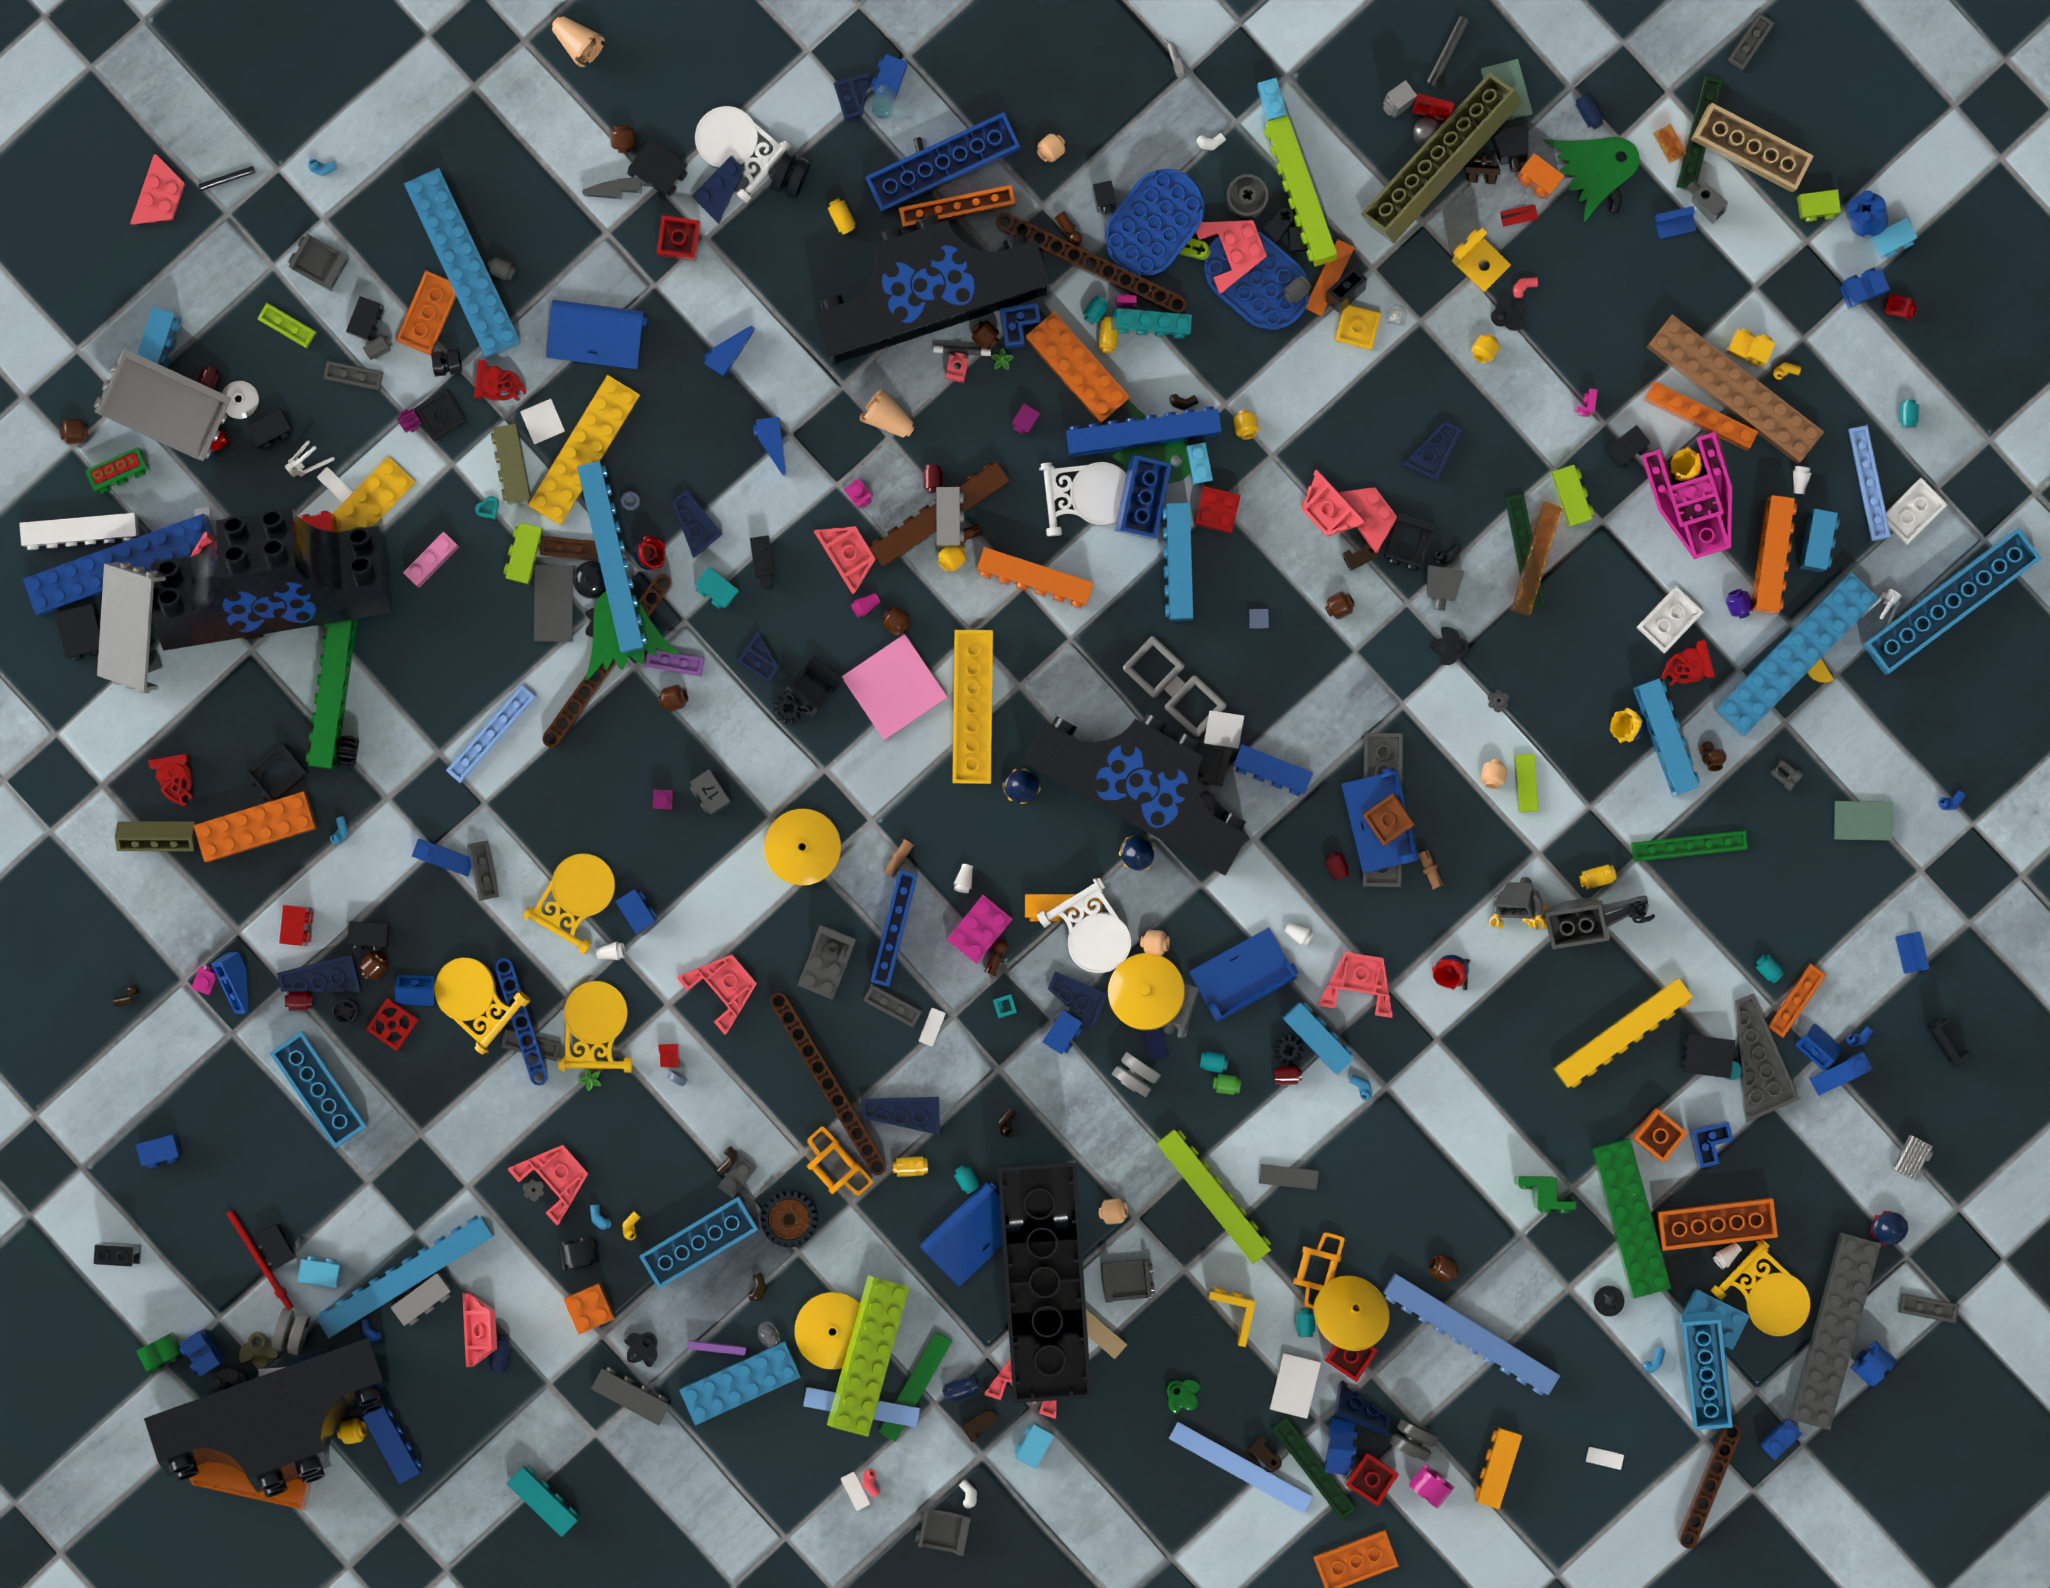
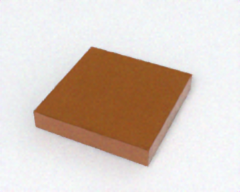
M1392 793L1363 814V817L1383 846L1388 845L1416 825L1395 793Z

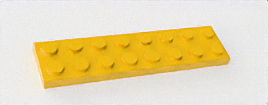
M607 375L528 506L561 526L583 491L577 466L602 460L641 395Z
M387 456L332 513L336 516L337 531L342 532L357 527L375 526L416 482Z
M955 630L953 783L991 784L993 630Z

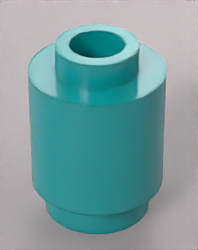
M1096 295L1090 300L1082 314L1085 316L1083 319L1092 325L1094 323L1098 324L1107 311L1109 302Z
M1904 400V403H1900L1899 422H1901V427H1917V423H1919V404L1916 403V400Z
M1762 955L1756 961V969L1768 981L1771 980L1772 983H1775L1784 975L1782 967L1771 955Z
M1209 1051L1207 1053L1202 1052L1200 1068L1217 1073L1227 1070L1228 1059L1225 1058V1054Z
M964 1164L955 1170L956 1174L954 1177L961 1189L966 1191L967 1194L980 1187L979 1180L970 1165L966 1167Z
M1302 1308L1300 1312H1296V1332H1298L1299 1337H1313L1315 1317L1314 1312H1311L1312 1309Z

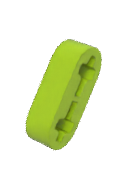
M1191 238L1187 244L1190 248L1185 247L1180 254L1204 260L1209 257L1211 249L1205 242ZM1203 246L1205 252L1199 253L1195 248L1201 249Z

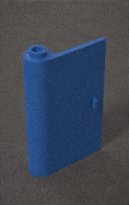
M553 300L546 358L638 369L641 331L643 327L647 326L648 316L645 315L644 311Z
M1393 767L1382 770L1383 774L1341 784L1362 873L1420 860L1412 828L1388 845L1383 846L1363 817L1365 812L1392 793L1396 794L1408 812L1398 770L1394 771Z
M1270 927L1188 971L1216 1023L1297 979L1296 974L1299 973L1294 963L1290 964L1287 961Z
M985 1182L919 1245L958 1287L968 1280L1003 1246L1000 1196L997 1193L999 1189L992 1182L990 1184Z

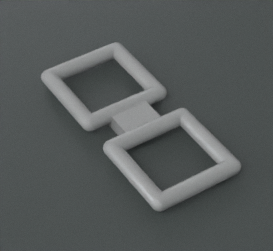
M1151 636L1125 663L1123 670L1153 698L1158 697L1163 690L1167 692L1172 698L1165 705V709L1193 736L1199 737L1207 728L1208 716L1196 728L1174 706L1194 685L1217 705L1213 711L1222 712L1227 704L1198 676L1194 675L1186 683L1183 682L1177 675L1184 669V663L1156 637ZM1152 646L1175 665L1155 689L1132 668Z

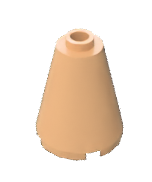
M565 16L557 17L553 21V33L579 67H585V62L591 63L599 55L603 48L601 42H605L603 36Z
M882 388L875 393L865 407L867 408V413L864 414L862 412L860 416L862 422L902 438L905 436L909 437L915 428L912 426L914 422Z

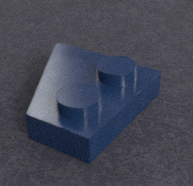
M869 72L833 83L845 120L863 115L870 77Z
M756 632L737 663L769 684L778 671L779 666L760 633Z

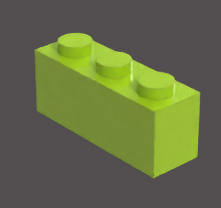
M1571 465L1550 473L1568 527L1591 521L1594 511L1591 504H1587L1586 497H1588L1585 486H1581L1579 479H1582L1579 468Z
M520 522L519 526H515L513 532L515 542L514 545H510L508 556H511L509 564L506 563L504 568L507 580L530 585L543 528Z

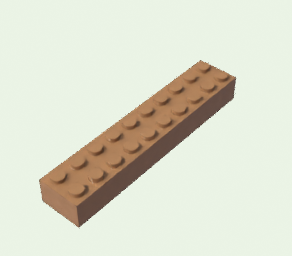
M1673 314L1646 346L1647 349L1744 424L1758 431L1757 434L1796 464L1804 459L1824 433L1819 427Z

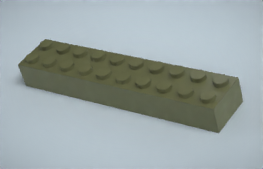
M1489 72L1361 213L1366 222L1392 243H1395L1520 106L1523 101L1517 92Z

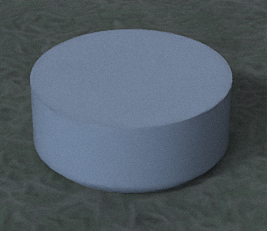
M628 491L622 495L621 505L628 511L636 510L640 505V497L635 492Z
M671 1070L668 1075L671 1081L680 1086H684L688 1080L685 1076L674 1070Z

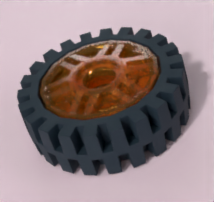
M793 1190L781 1191L773 1195L765 1203L761 1213V1226L765 1235L774 1244L781 1247L792 1248L804 1244L813 1236L818 1224V1214L814 1203L803 1193ZM792 1214L795 1218L794 1223L787 1224L784 1216Z

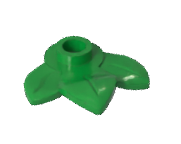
M1186 1379L1182 1382L1178 1380L1169 1382L1166 1387V1394L1169 1397V1409L1175 1414L1179 1413L1181 1408L1187 1410L1196 1409L1198 1401L1194 1394L1201 1389L1200 1384L1191 1379ZM1178 1387L1179 1391L1177 1393H1173L1174 1388Z

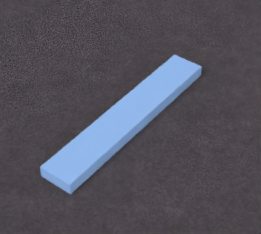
M1868 425L1848 429L1871 541L1890 538L1891 534Z
M521 684L446 771L459 783H462L536 699V696Z
M807 1387L803 1406L830 1411L835 1392ZM878 1400L873 1419L917 1428L920 1408Z

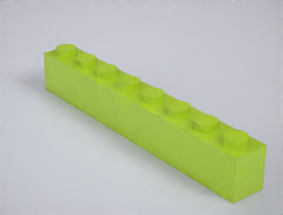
M1286 115L1267 121L1266 129H1263L1266 140L1270 139L1272 145L1270 146L1271 155L1277 159V172L1283 176V189L1289 193V206L1291 210H1295V223L1297 227H1301L1302 233H1300L1303 244H1307L1308 251L1306 253L1309 262L1313 261L1314 267L1335 261L1337 259V252L1289 116Z
M1173 1129L1156 1144L1251 1263L1255 1264L1271 1251L1268 1247L1271 1243L1265 1236H1259L1256 1232L1259 1228L1253 1221H1247L1244 1217L1247 1213L1240 1205L1238 1207L1235 1206L1232 1202L1235 1198L1228 1190L1226 1192L1223 1191L1220 1187L1223 1183L1216 1175L1214 1177L1211 1176L1208 1172L1211 1168L1204 1160L1202 1162L1199 1161L1196 1157L1199 1153L1192 1145L1190 1147L1187 1146L1184 1142L1187 1138L1180 1130L1176 1132Z

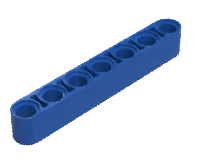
M501 958L496 962L495 968L506 1004L511 1007L513 997L518 991L522 992L512 961ZM502 962L509 963L510 968L507 972L503 973L500 971L499 966ZM508 980L515 982L516 986L512 991H508L505 988ZM521 1006L511 1017L531 1082L538 1086L544 1085L548 1081V1072L527 1006ZM523 1016L527 1019V1025L521 1028L517 1025V1019ZM525 1035H530L533 1038V1042L529 1046L523 1044L522 1039ZM532 1053H536L539 1057L536 1064H531L528 1061V1057ZM538 1071H541L545 1077L540 1083L534 1079V1075Z

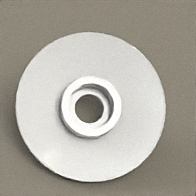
M234 381L228 384L222 391V394L232 398L225 412L230 417L244 419L256 411L259 404V395L250 383ZM237 396L242 397V400L239 403L235 401V398Z

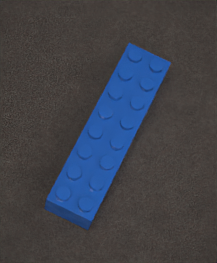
M1003 112L866 176L865 179L881 214H885L1020 151V145Z
M1214 406L1202 408L1199 412H1195V409L1184 410L1183 414L1176 415V412L1164 413V417L1158 418L1157 415L1145 416L1144 420H1138L1137 417L1126 419V422L1123 423L1113 420L1108 421L1107 425L1102 426L1099 423L1088 424V428L1072 426L1069 427L1065 435L1069 457L1220 436L1222 431L1219 410L1214 409Z

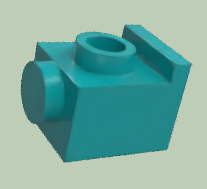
M1011 994L993 1000L998 1018L1017 1013Z

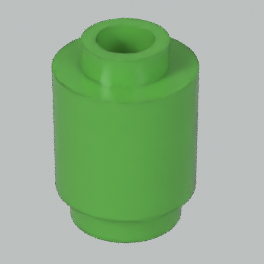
M1218 1074L1217 1077H1214L1213 1089H1216V1093L1239 1094L1241 1078L1225 1074Z

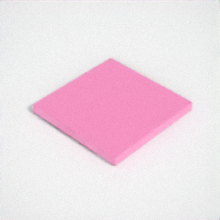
M905 634L842 676L844 682L884 740L948 698Z

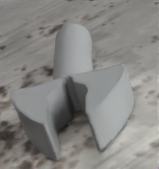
M1173 42L1168 43L1167 47L1176 76H1184L1183 65Z

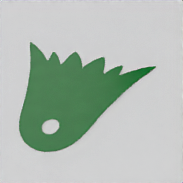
M1607 137L1580 141L1543 139L1553 148L1564 152L1557 155V158L1570 161L1560 169V172L1563 174L1575 176L1570 183L1569 190L1584 189L1579 198V202L1587 199L1584 222L1612 191L1635 173L1639 166L1640 157L1637 148L1624 138ZM1624 152L1627 155V159L1624 162L1617 161L1615 158L1616 153Z
M1128 401L1127 406L1131 417L1144 420L1146 415ZM1185 441L1124 449L1113 455L1114 459L1124 464V466L1119 468L1127 473L1130 456L1137 455L1171 463V458L1178 455L1181 457L1182 463L1178 467L1171 466L1168 483L1179 482L1190 474L1185 451L1186 446H1189V444Z
M605 591L598 598L594 608L593 644L586 680L597 671L602 662L605 670H607L612 662V658L618 667L623 670L629 655L638 663L644 664V650L654 656H657L655 648L675 655H679V653L659 633L637 599L638 606L635 609L636 613L641 615L643 625H640L641 633H645L647 644H644L645 649L622 654L607 592Z

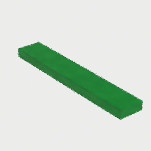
M1746 830L1633 842L1631 843L1633 862L1747 850L1748 844Z
M935 1332L895 1404L916 1406L951 1345L952 1340ZM884 1422L879 1433L895 1442L904 1425Z

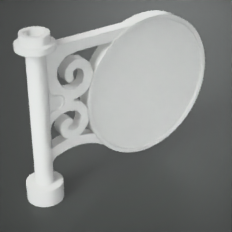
M731 106L718 107L706 113L699 121L695 132L697 150L709 165L719 168L730 156H734L741 165L745 166L744 175L750 183L744 190L740 188L735 194L746 204L751 199V192L780 161L786 150L792 152L791 150L793 149L786 141L783 143L776 142L754 123L747 113ZM758 133L772 144L773 151L767 156L760 154L759 151L762 147L766 148L764 154L769 153L770 147L765 142L758 144ZM751 162L757 163L761 169L754 179L751 174L756 172L757 167L752 165V169H750L749 164Z
M1107 462L1056 469L1052 466V463L1041 464L1039 471L1044 472L1050 528L1046 529L1047 537L1062 535L1061 527H1057L1056 518L1063 514L1077 515L1094 525H1109L1117 522L1126 473L1121 468ZM1079 471L1073 482L1068 476L1060 477V485L1063 484V480H1067L1068 484L1065 488L1057 485L1056 476L1058 474ZM1060 497L1066 498L1068 504L1063 506L1064 501L1060 500L1058 506L1062 510L1056 512L1055 500Z
M1100 878L1093 879L1094 884L1049 912L1045 913L1042 911L1038 913L1037 917L1044 928L1051 924L1050 920L1055 916L1062 917L1069 928L1068 949L1073 961L1086 971L1104 973L1117 968L1121 962L1125 961L1131 948V937L1126 924L1117 916L1103 895V889L1106 888ZM1092 898H1099L1103 902L1109 913L1098 912L1101 906L1099 901L1094 899L1091 900L1089 904L1090 906H1093L1095 904L1096 907L1094 909L1088 908V901ZM1070 907H1075L1080 913L1078 917H1072V915H1076L1074 909L1068 911V916L1063 911Z

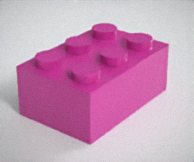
M982 895L947 940L977 964L1013 919Z

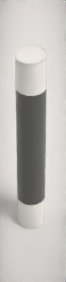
M934 345L933 348L934 353L954 354L956 352L965 355L991 356L990 348L982 349Z

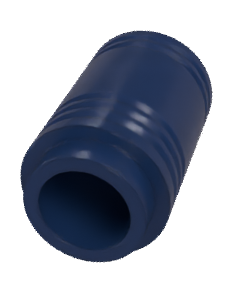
M1587 93L1575 100V106L1588 128L1592 127L1595 130L1604 124L1602 121L1605 117L1592 95L1590 96Z
M497 1335V1349L490 1354L489 1366H491L493 1371H506L508 1367L511 1340L507 1339L506 1335Z
M974 1376L964 1377L944 1385L945 1389H942L945 1400H950L951 1403L976 1394V1391H979Z

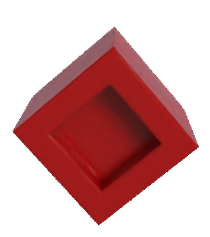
M659 1044L660 1066L680 1067L679 1044Z

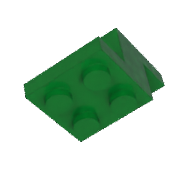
M1514 1176V1184L1518 1185L1519 1188L1533 1189L1534 1186L1533 1207L1538 1209L1540 1213H1552V1209H1557V1212L1571 1213V1209H1576V1201L1557 1199V1178L1553 1176Z

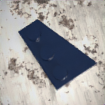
M730 156L692 195L696 202L718 224H720L730 199L746 170L734 156Z
M1444 421L1403 463V466L1437 481L1462 429Z
M687 490L672 501L694 559L720 538L723 533Z
M1056 971L1048 987L1050 992L1092 1029L1094 1028L1108 996L1107 993Z
M1342 1380L1338 1384L1334 1415L1385 1436L1389 1432L1391 1417L1373 1403H1368L1362 1399L1359 1392H1353L1347 1387V1383Z

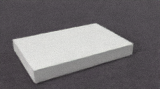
M1920 478L1886 511L1889 528L1905 545H1908L1948 504Z
M1675 586L1636 628L1665 654L1704 611L1678 586Z
M1283 1353L1270 1410L1307 1419L1321 1362Z

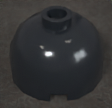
M597 561L582 563L573 574L575 590L587 599H597L606 591L601 566Z

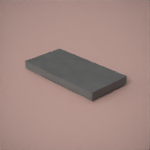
M535 565L534 642H573V565Z

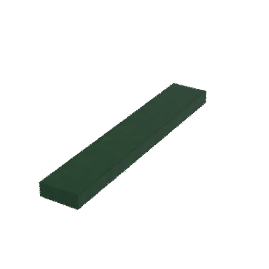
M1704 76L1676 184L1677 188L1687 190L1686 188L1692 181L1698 182L1706 147L1692 141L1691 138L1707 106L1711 103L1718 104L1723 80Z
M1524 493L1504 497L1526 610L1545 607L1546 604Z
M1287 1416L1271 1427L1341 1521L1357 1509L1332 1475L1325 1473V1466Z

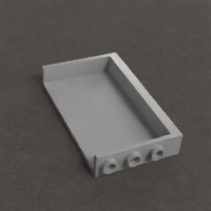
M123 349L117 363L113 362L110 368L111 377L109 380L106 379L101 390L104 392L102 397H98L94 404V408H96L94 413L197 460L204 461L205 458L208 459L212 451L210 445L219 436L220 423L223 424L228 414L225 412L232 398L127 349Z
M128 562L104 564L97 676L111 680L113 684H123L128 689H138L139 693H150L151 690H157L159 687L147 682L154 582L166 581V577L159 575L157 571H146L145 567H134L132 563Z

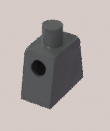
M1694 180L1686 188L1693 194L1691 202L1712 224L1727 211L1728 202L1709 184L1705 183L1701 187Z
M1428 565L1426 569L1427 597L1435 599L1434 610L1445 611L1446 601H1455L1464 571Z

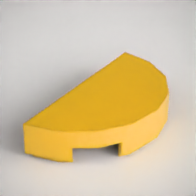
M1822 659L1807 672L1811 679L1817 682L1827 683L1834 680Z

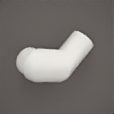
M1221 133L1213 139L1203 135L1197 138L1199 147L1210 151L1215 150L1226 141Z
M964 1479L959 1486L966 1493L963 1506L970 1509L977 1503V1491Z

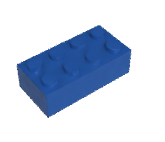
M1137 455L1130 456L1115 532L1150 540L1157 539L1172 463Z

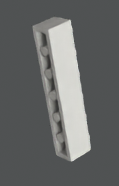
M127 513L20 523L21 546L27 547V550H37L39 546L45 545L46 548H58V544L73 547L77 546L79 542H84L85 545H95L96 541L103 540L104 543H115V539H123V542L140 537L138 514Z

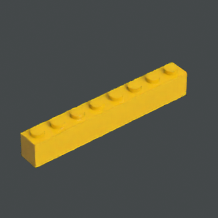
M1676 978L1554 1067V1071L1566 1087L1572 1086V1088H1575L1582 1082L1581 1078L1585 1075L1590 1077L1598 1071L1596 1067L1611 1062L1613 1060L1612 1056L1617 1052L1621 1054L1629 1048L1627 1046L1632 1041L1636 1043L1644 1037V1032L1647 1030L1653 1031L1660 1026L1658 1022L1662 1019L1668 1020L1674 1016V1011L1677 1008L1683 1009L1689 1005L1692 995L1682 981Z

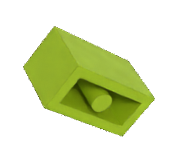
M1838 189L1800 194L1797 197L1800 220L1805 219L1806 222L1817 221L1818 217H1824L1825 220L1836 218V215L1841 213Z

